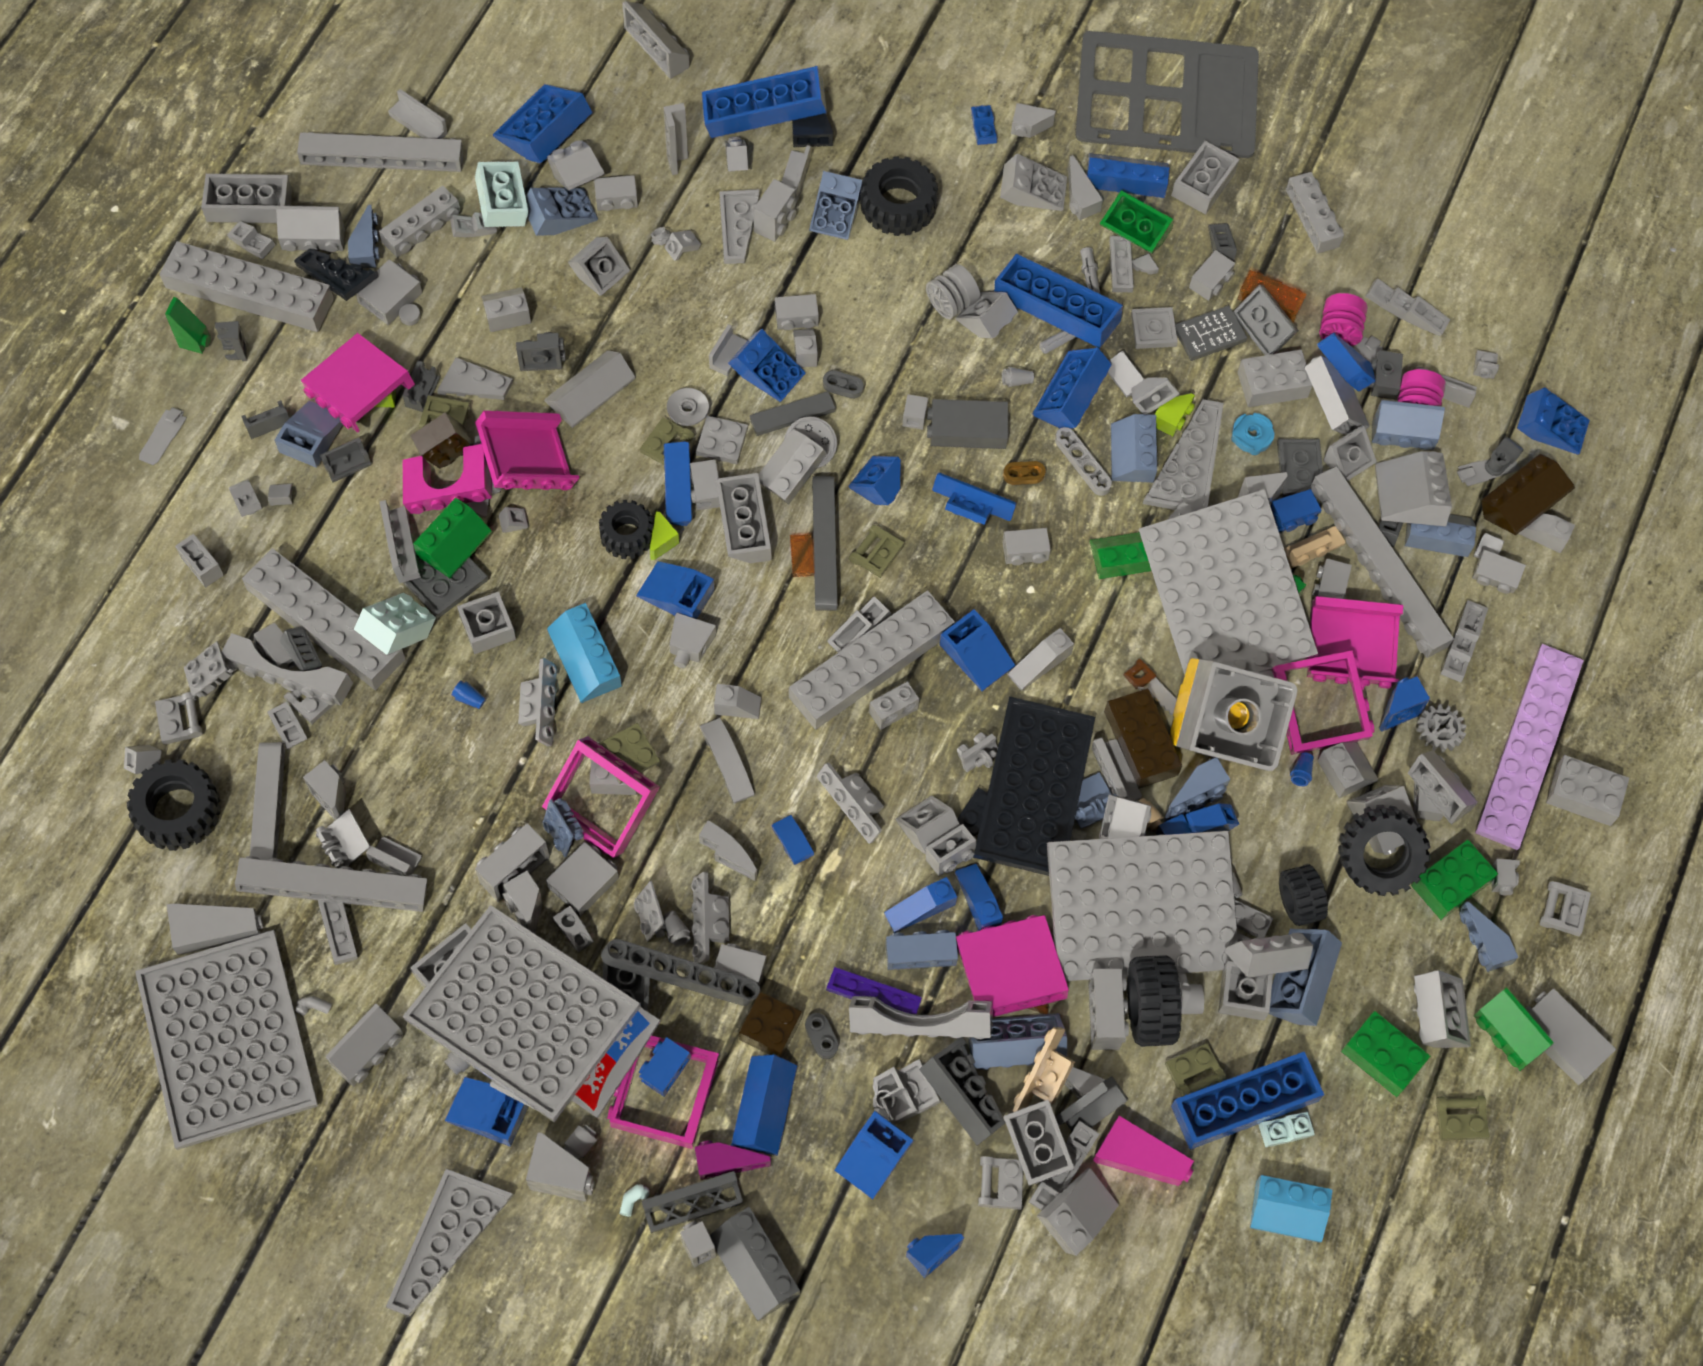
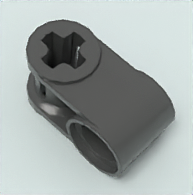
M1505 437L1485 464L1486 471L1492 476L1501 475L1518 459L1524 449L1510 438Z

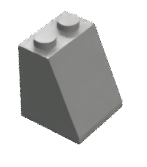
M1383 785L1346 801L1353 815L1356 813L1359 815L1364 814L1363 809L1367 807L1373 810L1376 809V805H1384L1385 808L1391 805L1396 806L1399 810H1405L1416 819L1404 786ZM1382 832L1368 841L1374 852L1383 853L1384 855L1396 852V848L1401 845L1405 847L1403 838L1395 832Z
M537 1133L526 1177L529 1189L586 1202L588 1195L592 1196L595 1185L589 1167L543 1133Z

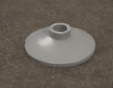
M693 388L679 389L667 401L669 417L674 422L684 426L700 423L709 411V403L706 396Z

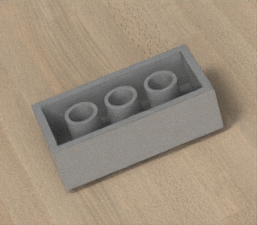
M206 174L201 208L206 222L277 223L276 206L291 205L292 187L288 175Z

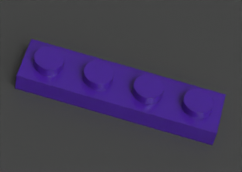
M836 967L833 969L826 991L852 999L853 996L876 997L886 1005L909 1014H917L922 997Z

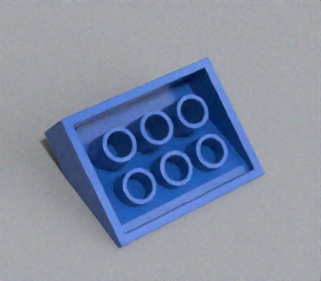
M544 84L492 135L495 139L527 160L541 164L568 136L573 134L580 124L586 121L592 110L582 93Z

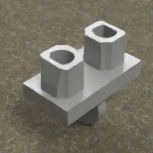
M980 732L973 739L975 744L973 747L970 748L967 744H963L957 748L963 769L969 772L976 766L979 768L983 764L987 768L992 767V758L996 756L998 747L996 745V737L993 734L987 736Z

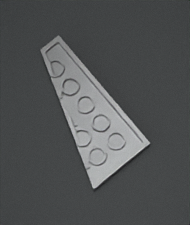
M1202 400L1191 422L1163 466L1158 478L1146 495L1143 504L1176 510L1184 501L1195 510L1208 507L1224 403Z
M445 1169L386 1308L410 1317L509 1202L513 1194Z

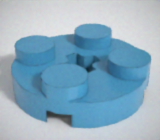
M1259 413L1247 416L1246 414L1241 415L1234 423L1231 440L1241 450L1252 455H1258L1260 452L1267 450L1273 442L1275 436L1273 424L1267 417ZM1248 431H1257V436H1251Z

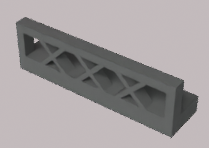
M734 1171L642 1201L650 1233L743 1204ZM733 1187L736 1200L726 1202L719 1198L723 1190ZM708 1196L714 1200L710 1208L704 1210L696 1206L700 1197ZM681 1203L691 1207L688 1214L683 1217L673 1213L676 1206ZM662 1211L668 1214L664 1223L653 1225L650 1213Z

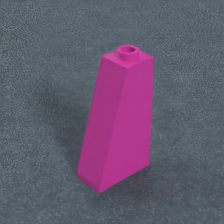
M1118 1116L1093 1160L1097 1164L1180 1186L1183 1180L1188 1182L1194 1172V1169L1190 1168L1194 1162L1192 1159L1121 1116Z

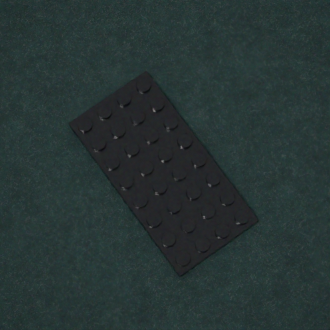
M1009 696L973 858L1049 876L1047 843L1071 840L1096 717Z

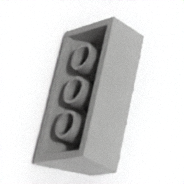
M630 1L622 2L624 28L662 71L671 79L688 69L690 58L688 51L678 44L677 39L667 32L663 23H659L655 19L653 12L647 10L643 4Z
M758 473L716 479L728 557L747 563L770 561L771 545Z

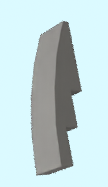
M1378 278L1373 282L1365 296L1400 319L1438 336L1443 334L1450 321L1448 317L1421 297L1417 296L1414 299L1399 287L1393 290Z
M1469 600L1467 601L1455 631L1454 640L1446 656L1441 675L1462 682L1476 642L1480 636L1488 611L1487 607Z

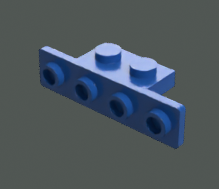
M938 473L936 475L932 490L949 497L945 510L985 525L990 514L1011 521L1016 508V502L945 474Z

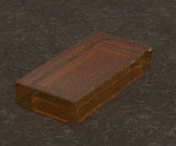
M811 534L790 535L793 577L814 576Z

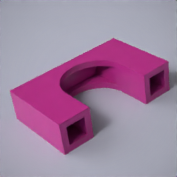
M482 444L463 447V472L453 485L444 489L431 487V466L425 458L418 456L402 460L403 505L411 514L441 510L447 507L455 497L463 503L482 502L492 498V477Z

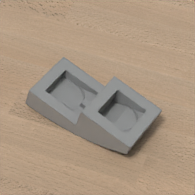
M474 212L472 217L452 215L450 219L453 237H478L497 232L496 227H484L482 213Z
M241 221L227 234L228 238L261 259L275 246L272 239L257 233L255 227Z
M288 702L267 711L287 750L307 740Z

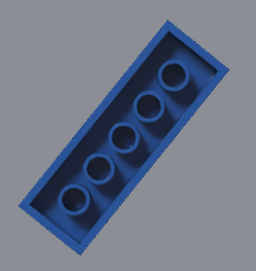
M818 66L702 92L704 123L711 138L827 113L824 84Z
M1016 254L995 280L994 292H1006L1015 307L1098 348L1102 347L1121 322L1122 304L1021 255Z
M1304 1051L1177 1098L1172 1103L1171 1108L1191 1150L1317 1103L1324 1096V1093Z

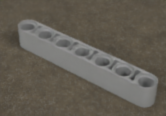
M260 742L258 747L250 856L258 857L260 860L269 861V859H277L285 759L283 742Z

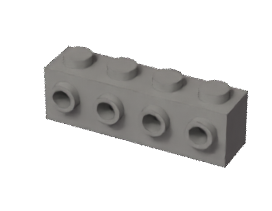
M1312 172L1289 178L1286 191L1317 254L1339 248L1344 233L1336 222L1334 212L1328 206L1326 196L1320 190L1318 180L1314 178Z
M442 185L379 231L382 243L397 258L402 254H406L417 243L424 241L428 235L439 230L451 219L452 215L458 216L461 212L459 201Z

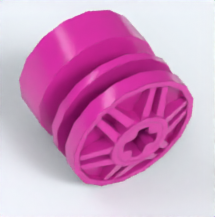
M1338 293L1329 296L1324 303L1323 318L1319 330L1320 337L1324 340L1335 333L1350 346L1360 343L1363 338L1364 323L1367 316V303L1362 298L1348 293Z
M1425 369L1408 371L1401 379L1398 402L1442 407V398L1446 387L1445 379L1434 371Z

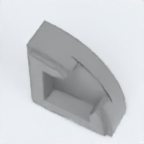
M1149 254L1132 260V268L1136 271H1142L1150 275L1158 273L1159 268Z

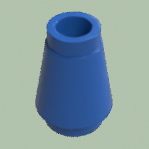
M460 680L451 694L455 697L456 701L481 709L486 701V698L467 681L463 682Z
M1307 752L1301 753L1290 773L1293 784L1304 787L1312 781L1314 759L1312 754Z

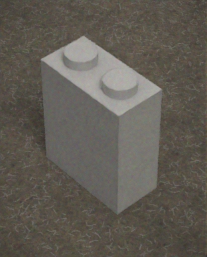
M390 259L376 271L378 277L356 294L358 303L387 325L399 316V310L402 306L411 304L422 294L420 280L415 275L408 274L403 266L399 263L395 264Z
M585 842L546 879L547 887L567 906H571L580 917L619 879L618 867L611 860H604L601 857V852L594 845L589 846Z

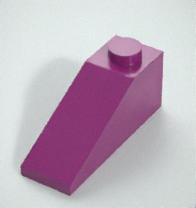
M711 1140L700 1142L699 1146L694 1147L700 1180L714 1178L733 1171L739 1173L771 1166L770 1156L719 1142L713 1143Z

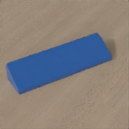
M689 442L665 443L666 519L671 525L687 526L692 520Z

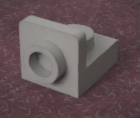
M1477 350L1473 375L1485 379H1494L1499 369L1497 364L1498 354Z

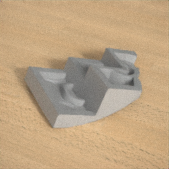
M920 1059L900 1070L893 1067L873 1078V1090L875 1092L873 1098L874 1111L881 1114L894 1125L942 1102L939 1095L919 1069L923 1066Z

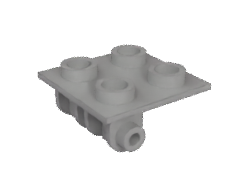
M218 641L206 648L204 652L184 667L192 697L196 695L199 698L202 696L206 697L207 694L217 688V684L221 685L222 680L225 681L234 672V668L230 664L226 666Z
M348 809L327 828L320 826L316 829V837L323 844L322 848L325 849L326 855H329L332 866L338 869L342 866L347 867L371 847L351 809Z
M650 881L634 900V908L639 914L641 921L640 929L645 935L646 942H649L654 935L657 938L665 936L666 931L653 882Z

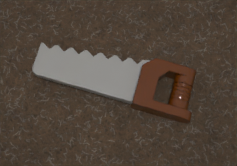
M1141 659L1136 660V664L1123 674L1124 677L1135 689L1141 691L1148 688L1155 703H1159L1160 707H1164L1165 711H1169L1170 715H1173L1177 699L1156 678L1155 673ZM1141 670L1146 674L1142 678L1134 677Z

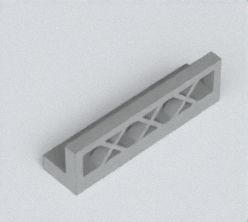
M684 103L663 107L666 154L672 175L678 174L677 161L688 159Z
M386 500L380 501L392 568L399 583L421 578L406 507L403 506L390 510Z

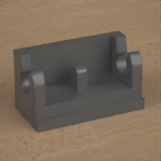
M239 321L216 322L215 329L218 332V339L222 342L223 350H235L234 354H227L225 358L227 360L247 361V343Z
M417 361L411 375L415 385L409 390L405 388L402 396L405 407L423 412L428 395L433 396L440 376H438L434 366L428 370L423 362Z
M281 400L277 401L278 406L250 418H246V415L241 416L251 440L283 427L289 416Z
M356 438L320 455L332 483L372 465L360 438Z

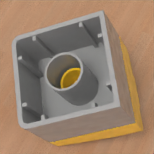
M1191 658L1174 708V719L1169 734L1173 745L1272 771L1279 763L1297 695V687L1294 683L1213 661Z

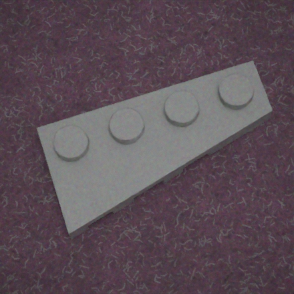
M760 189L719 191L724 264L745 263L754 222V207L758 203Z

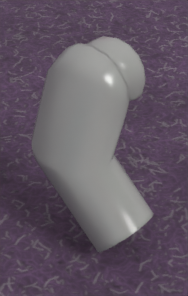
M316 996L300 999L295 1010L301 1015H306L309 1009H316L327 1014L332 1003Z

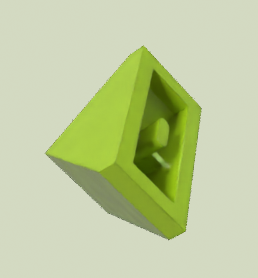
M656 512L650 544L651 560H656L679 544V534L661 512Z

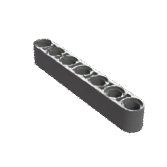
M812 476L815 611H836L837 576L834 476Z
M620 939L611 940L601 952L602 961L609 966L737 1005H749L760 993L759 985L751 979ZM610 948L615 949L619 956H613L610 953ZM632 955L638 956L641 963L634 962ZM654 962H659L663 970L657 969ZM677 969L683 970L685 977L679 976ZM699 975H702L706 978L707 984H704L699 980ZM721 982L726 983L729 987V990L723 989L721 986ZM743 989H747L750 992V997L745 996Z

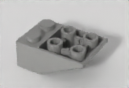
M1017 153L1004 164L1000 198L1018 206L1062 211L1064 209L1067 176Z

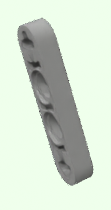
M1067 427L1060 428L1055 437L1056 445L1096 495H1107L1112 485L1110 477L1073 430ZM1062 435L1064 437H1069L1068 441L1066 439H1061ZM1073 450H1080L1083 456L1076 458L1071 452ZM1087 465L1093 466L1095 471L1087 473L1084 471V467ZM1098 481L1100 482V484L1105 483V488L1103 486L1098 487Z

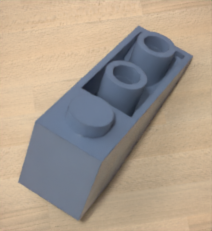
M372 205L367 206L348 240L350 265L354 266L356 264L362 266L363 269L376 268V259H380L379 248L375 244V242H379L378 230H375V225H378L377 212L373 213Z
M1466 902L1461 907L1460 919L1463 924H1466L1469 930V939L1476 946L1479 953V961L1482 966H1485L1487 972L1511 965L1519 958L1510 937L1471 903Z

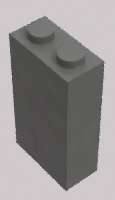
M932 399V407L927 408V420H931V426L927 425V438H931V446L1006 449L1008 441V402Z

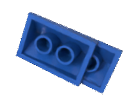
M776 1055L751 1056L731 1146L778 1156L797 1065Z

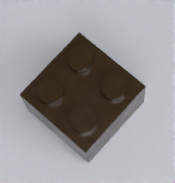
M446 412L410 435L420 456L439 469L450 465L451 461L462 456L463 447L474 445L465 427Z
M760 992L739 1031V1040L769 1055L783 1058L802 1020V1011Z

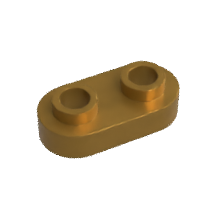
M1038 461L1011 462L1004 467L1003 479L1011 485L1037 484L1043 481L1046 469Z

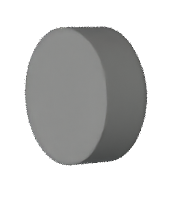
M406 304L399 310L400 320L405 325H414L420 320L419 308L414 304Z

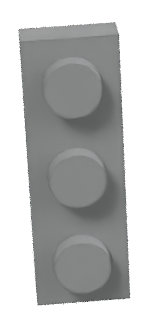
M1110 236L1112 292H1133L1131 242L1121 236Z
M318 900L334 965L357 960L343 903Z

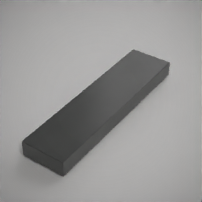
M827 391L749 415L756 436L791 426L795 421L804 417H820L835 412V406Z

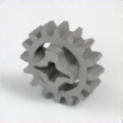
M1441 704L1436 709L1430 706L1428 711L1424 710L1417 721L1419 726L1416 730L1417 732H1422L1419 739L1426 740V747L1430 744L1433 745V751L1437 747L1440 748L1442 753L1447 748L1452 751L1455 746L1461 744L1466 735L1463 732L1466 729V725L1461 724L1464 718L1456 716L1458 714L1457 710L1452 713L1450 706L1446 709H1443ZM1444 725H1446L1445 728H1443V729H1441L1439 732H1437V730H1438L1440 727L1442 728Z

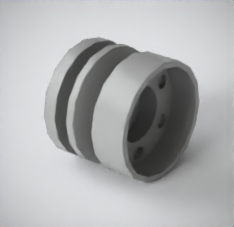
M960 264L953 265L943 272V276L938 275L926 284V292L931 304L946 319H952L962 312L963 308H968L980 299V291L975 279Z

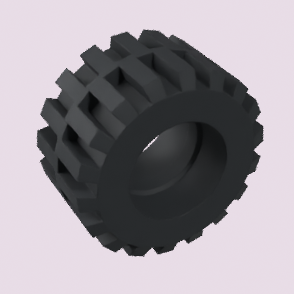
M623 500V503L616 501L613 507L611 505L606 507L607 512L603 511L601 514L602 519H599L601 543L606 548V551L608 553L612 552V555L616 558L620 555L621 559H626L628 556H630V559H634L637 554L639 557L642 556L643 550L648 551L653 533V519L650 516V511L648 509L645 510L643 504L637 505V501L633 500L631 503H628L627 500ZM624 524H631L638 528L636 532L630 535H621L615 531Z
M1306 864L1282 871L1279 877V890L1285 911L1291 921L1296 926H1302L1326 919L1328 914L1327 895L1323 882L1315 868L1311 864Z

